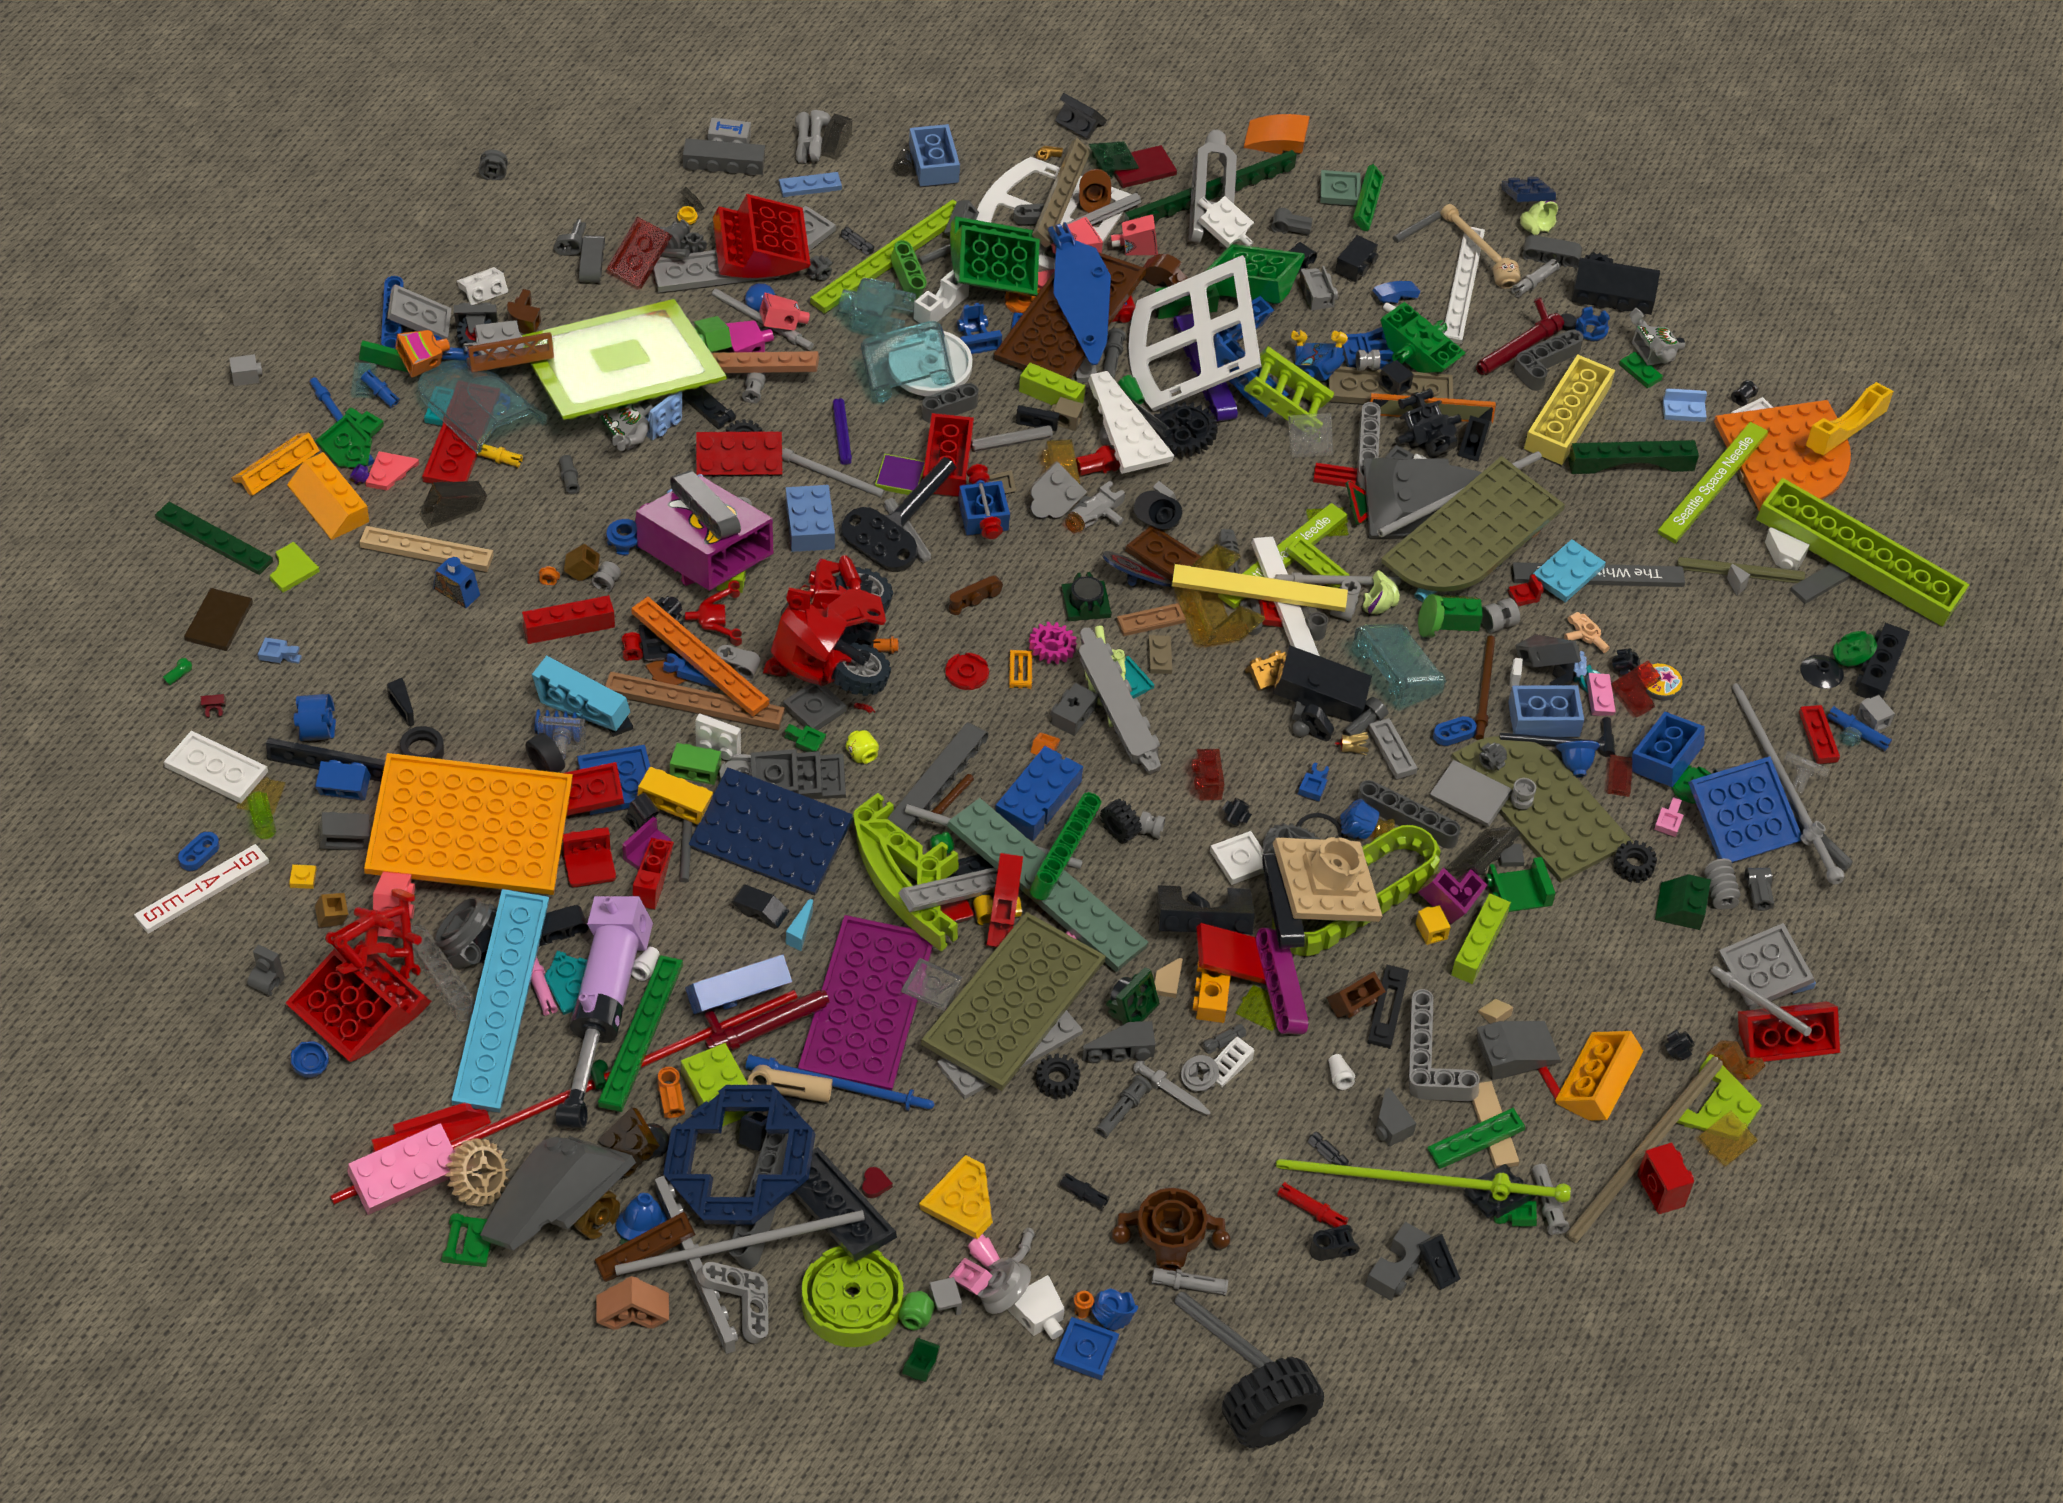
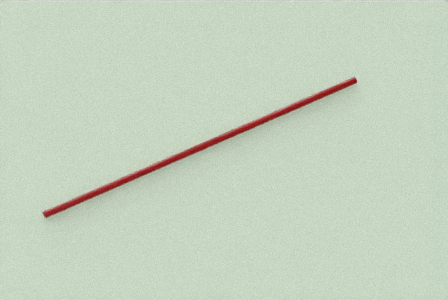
M792 990L722 1021L720 1025L722 1029L729 1026L735 1027L797 999V994L795 990ZM706 1028L646 1055L641 1068L708 1039L709 1035L714 1033L712 1028ZM611 1071L604 1074L606 1082ZM593 1080L588 1081L586 1092L595 1089ZM571 1089L450 1142L453 1150L464 1141H471L476 1138L483 1139L564 1103V1100L569 1098ZM353 1185L330 1195V1199L335 1205L358 1193Z

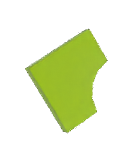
M292 542L275 552L279 565L270 574V580L284 593L319 573L320 570L295 542Z

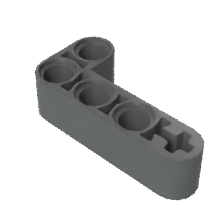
M1569 330L1520 352L1516 357L1514 373L1529 389L1534 391L1542 390L1546 382L1547 368L1579 354L1583 342V334L1577 330Z

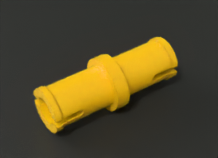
M481 443L479 446L481 449H478V456L495 460V463L498 464L502 462L519 468L521 465L519 461L522 462L523 460L522 454L506 451L504 447L496 448Z

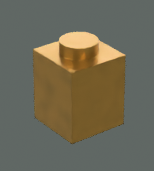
M582 544L566 554L564 571L576 580L582 581L598 571L600 554L586 544Z
M345 893L322 894L315 904L319 927L343 925L349 915Z

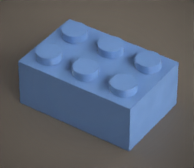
M949 124L910 128L909 148L919 185L929 186L958 183L960 163Z
M829 485L786 487V511L791 552L835 549V529Z
M1578 685L1512 686L1508 705L1513 734L1580 737L1584 715Z

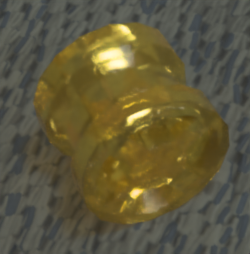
M1379 818L1374 829V839L1394 829V819L1384 821Z

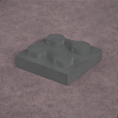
M810 683L783 701V707L804 727L807 725L816 730L821 729L847 711V706L825 685L820 686Z

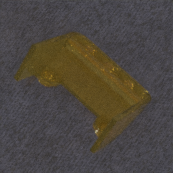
M1215 544L1191 567L1226 572L1241 556L1239 553ZM1174 587L1193 641L1203 647L1240 641L1265 620L1263 615L1243 606L1238 607L1228 616L1222 600L1218 597L1219 593Z

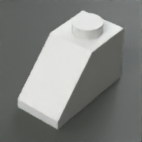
M1770 527L1765 540V544L1775 564L1782 569L1798 570L1809 548V544Z

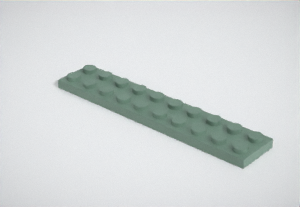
M981 798L948 821L947 827L997 870L1000 853L1023 856L1019 889L1079 941L1106 956L1105 963L1115 972L1119 971L1147 948L1149 942L1065 870L1049 898L1046 900L1034 898L1030 894L1029 889L1047 855Z

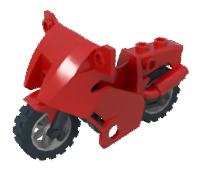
M846 555L840 557L839 563L819 559L815 571H810L808 591L788 588L786 600L789 605L780 618L771 648L773 657L766 661L763 673L786 676L789 672L795 677L812 684L824 686L834 681L837 686H842L843 690H849L852 694L858 695L859 693L862 696L876 695L878 691L881 692L886 687L891 672L889 660H886V656L883 653H879L873 647V640L877 637L879 625H884L886 622L885 613L893 596L892 585L876 571L872 572L868 568L864 570L861 567H855L853 561ZM840 572V573H839V576H837V577H835V576L832 575V574H835V573Z

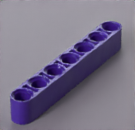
M1193 313L1174 316L1173 325L1174 328H1177V334L1194 326ZM1197 342L1183 347L1186 356L1191 360L1189 363L1193 372L1196 371V377L1201 374L1198 345ZM1226 382L1202 391L1206 401L1210 403L1209 408L1216 417L1217 422L1237 418V406Z

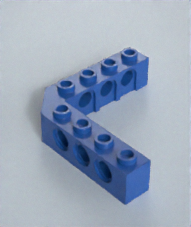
M1261 296L1252 300L1256 329L1260 328L1274 311ZM1241 323L1214 334L1213 341L1217 368L1245 356V351L1237 342L1243 338ZM1239 366L1230 369L1229 373L1238 370ZM1261 367L1228 380L1265 417L1274 412L1244 390V387L1254 377H1259ZM1269 376L1267 377L1265 383L1275 389L1277 384ZM1283 390L1282 395L1287 397L1289 394Z

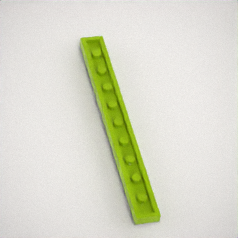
M952 199L811 296L810 304L824 314L893 267L890 257L897 241L904 240L909 242L915 252L945 231L957 202Z

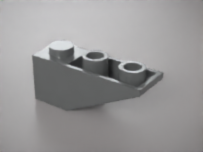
M1535 634L1515 645L1519 658L1523 659L1522 665L1542 667L1581 662L1579 647L1576 641Z
M1152 1021L1128 1022L1084 1045L1082 1061L1089 1060L1092 1063H1097L1108 1059L1123 1061L1128 1058L1146 1060L1154 1057L1155 1038Z

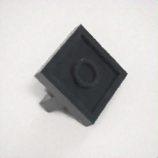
M1065 93L1062 94L1060 100L1064 105L1055 119L1057 123L1086 139L1091 137L1098 124L1101 126L1105 125L1107 119L1095 109Z

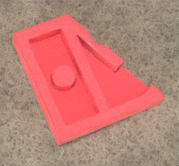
M379 451L366 480V487L387 491L396 481L405 477L410 469L416 468L419 465V459Z

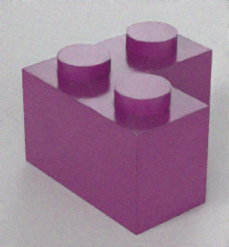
M1443 867L1428 878L1418 893L1433 907L1440 905L1447 921L1452 924L1468 912L1487 884L1472 869L1458 879H1455Z

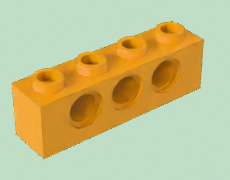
M1198 960L1197 972L1202 973L1201 978H1196L1195 991L1199 992V997L1194 996L1193 1011H1197L1196 1019L1224 1023L1230 975L1199 968Z

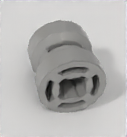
M1357 350L1356 368L1358 371H1364L1366 368L1371 370L1380 369L1381 358L1379 350H1371L1370 352Z
M605 561L601 564L599 572L594 575L592 583L597 589L605 585L607 586L605 591L610 592L614 582L620 577L621 570L616 564Z
M1519 778L1516 780L1510 799L1512 805L1518 809H1528L1531 807L1536 793V784L1529 778Z
M1143 811L1139 820L1142 824L1140 834L1150 833L1153 838L1160 839V831H1163L1166 817L1160 815L1154 817L1151 813Z

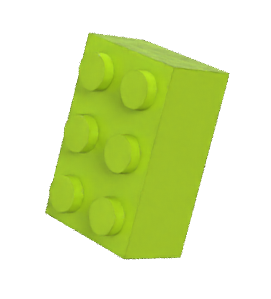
M726 1043L681 1060V1075L698 1107L706 1100L709 1102L719 1094L718 1091L725 1085H749ZM725 1111L723 1126L740 1120L750 1111Z

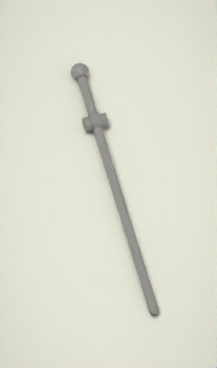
M1733 684L1732 689L1767 756H1771L1779 779L1805 827L1803 834L1800 836L1801 840L1808 846L1812 843L1814 844L1827 869V881L1833 885L1841 883L1844 879V872L1841 868L1835 866L1821 840L1823 833L1826 831L1825 826L1819 821L1814 823L1811 821L1740 684Z

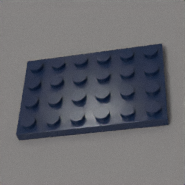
M727 767L689 845L694 850L816 895L854 817L853 814Z

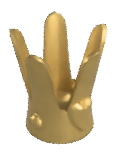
M1368 732L1352 736L1342 735L1341 742H1335V744L1341 745L1342 752L1351 751L1364 754L1361 752H1368V748L1358 745L1366 743L1363 740L1369 738L1366 735Z

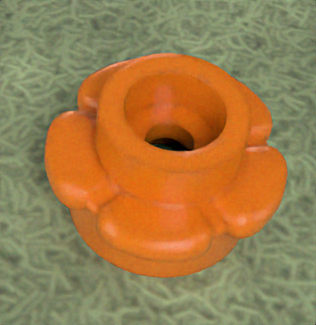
M547 566L539 570V580L543 585H555L557 579H560V573L554 567Z

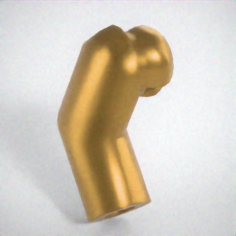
M1043 146L1035 155L1041 161H1046L1052 156L1062 158L1063 148Z

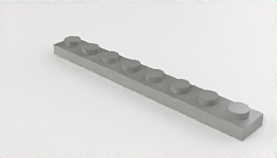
M664 1176L656 1178L655 1191L667 1219L669 1220L684 1212L681 1204H676L674 1200L676 1194L671 1183L667 1184ZM689 1238L680 1243L679 1247L682 1251L699 1247V1245H694L692 1239ZM702 1257L688 1259L686 1263L726 1354L734 1352L738 1336L734 1326L729 1327L727 1322L729 1315L726 1307L719 1304V1291L706 1288L699 1283L697 1271L703 1266L700 1260Z

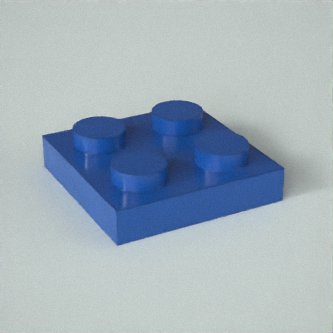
M1071 1317L1054 1358V1364L1102 1381L1119 1339V1333Z

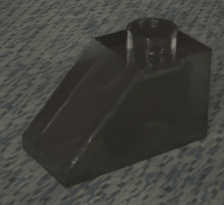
M833 114L823 136L821 144L822 156L835 160L839 158L852 136L851 118Z

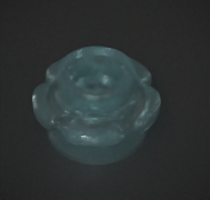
M1846 727L1844 732L1840 733V737L1843 738L1842 742L1853 747L1861 742V732L1853 727Z

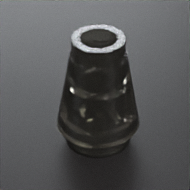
M906 149L899 152L893 164V169L899 176H907L913 169L911 153Z

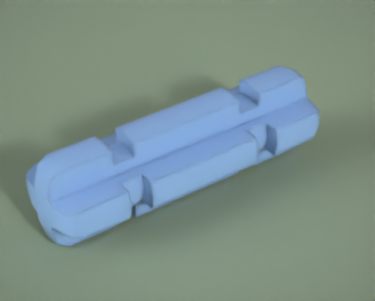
M1583 651L1579 652L1581 662L1574 663L1573 671L1576 672V677L1579 678L1587 673V661Z

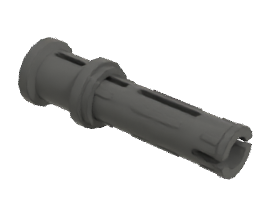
M1112 328L1108 331L1107 337L1109 340L1105 347L1107 356L1104 371H1108L1114 380L1118 358L1123 353L1122 343L1126 338L1125 332L1119 328Z
M1135 1075L1132 1079V1084L1127 1089L1122 1090L1120 1100L1108 1112L1101 1123L1096 1126L1095 1132L1106 1139L1129 1110L1140 1104V1099L1144 1094L1152 1090L1149 1081L1140 1075Z

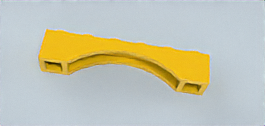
M1875 382L1865 389L1855 404L1841 417L1833 421L1822 418L1812 425L1806 446L1815 453L1825 455L1887 412L1894 391Z

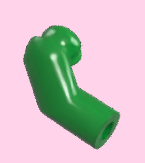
M187 658L179 659L177 666L164 675L163 678L169 685L173 684L192 670V663Z

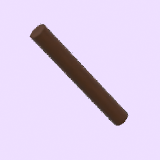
M967 774L931 812L941 815L974 781L973 776Z

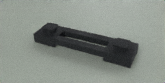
M1386 964L1382 980V986L1386 992L1378 997L1367 1044L1391 1049L1409 973L1408 969ZM1389 988L1391 990L1395 989L1397 993L1390 1023H1381L1380 1019L1387 990Z

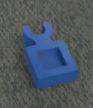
M1315 762L1312 765L1311 774L1306 772L1298 794L1320 801L1327 785L1326 778L1329 767L1326 766L1324 771H1318V763Z

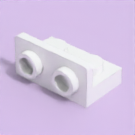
M495 267L457 280L459 289L467 294L471 305L508 292L504 273Z

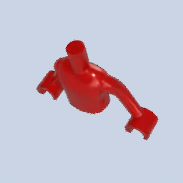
M733 580L728 584V588L705 599L699 605L698 611L685 612V620H698L702 629L728 635L732 645H741L742 639L735 637H741L742 632L737 628L730 630L723 627L726 626L725 604H713L728 595L732 598L739 597V582Z

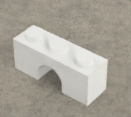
M952 270L941 279L940 288L936 295L927 291L914 302V319L930 329L968 297L969 285L958 283Z

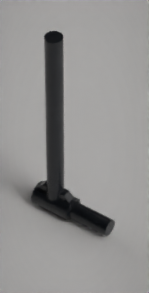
M1604 717L1602 719V737L1599 740L1587 741L1598 742L1600 744L1599 752L1604 757H1614L1615 743L1614 735L1612 734L1611 718ZM1499 733L1500 740L1535 742L1539 745L1549 746L1572 741H1586V739Z

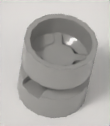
M1512 598L1500 600L1496 604L1491 603L1482 606L1483 616L1481 623L1488 633H1494L1503 628L1518 625L1520 622L1519 608Z

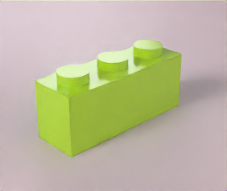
M1029 363L1020 375L1019 392L1052 406L1057 404L1060 397L1083 404L1086 385Z

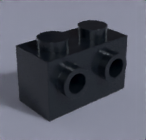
M1356 235L1338 256L1335 273L1357 282L1361 276H1365L1371 264L1374 265L1377 261L1378 244Z

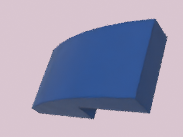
M1412 281L1388 282L1375 286L1372 290L1383 303H1398L1400 297L1409 299V297L1418 298L1421 292Z

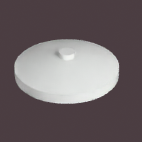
M935 329L918 330L903 336L894 344L889 355V370L895 382L905 390L921 396H930L965 384L972 372V354L968 346L951 333Z

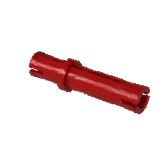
M1286 1182L1282 1184L1283 1188H1279L1277 1196L1315 1216L1316 1220L1320 1223L1324 1221L1334 1228L1347 1225L1349 1218L1332 1210L1329 1204L1318 1202Z

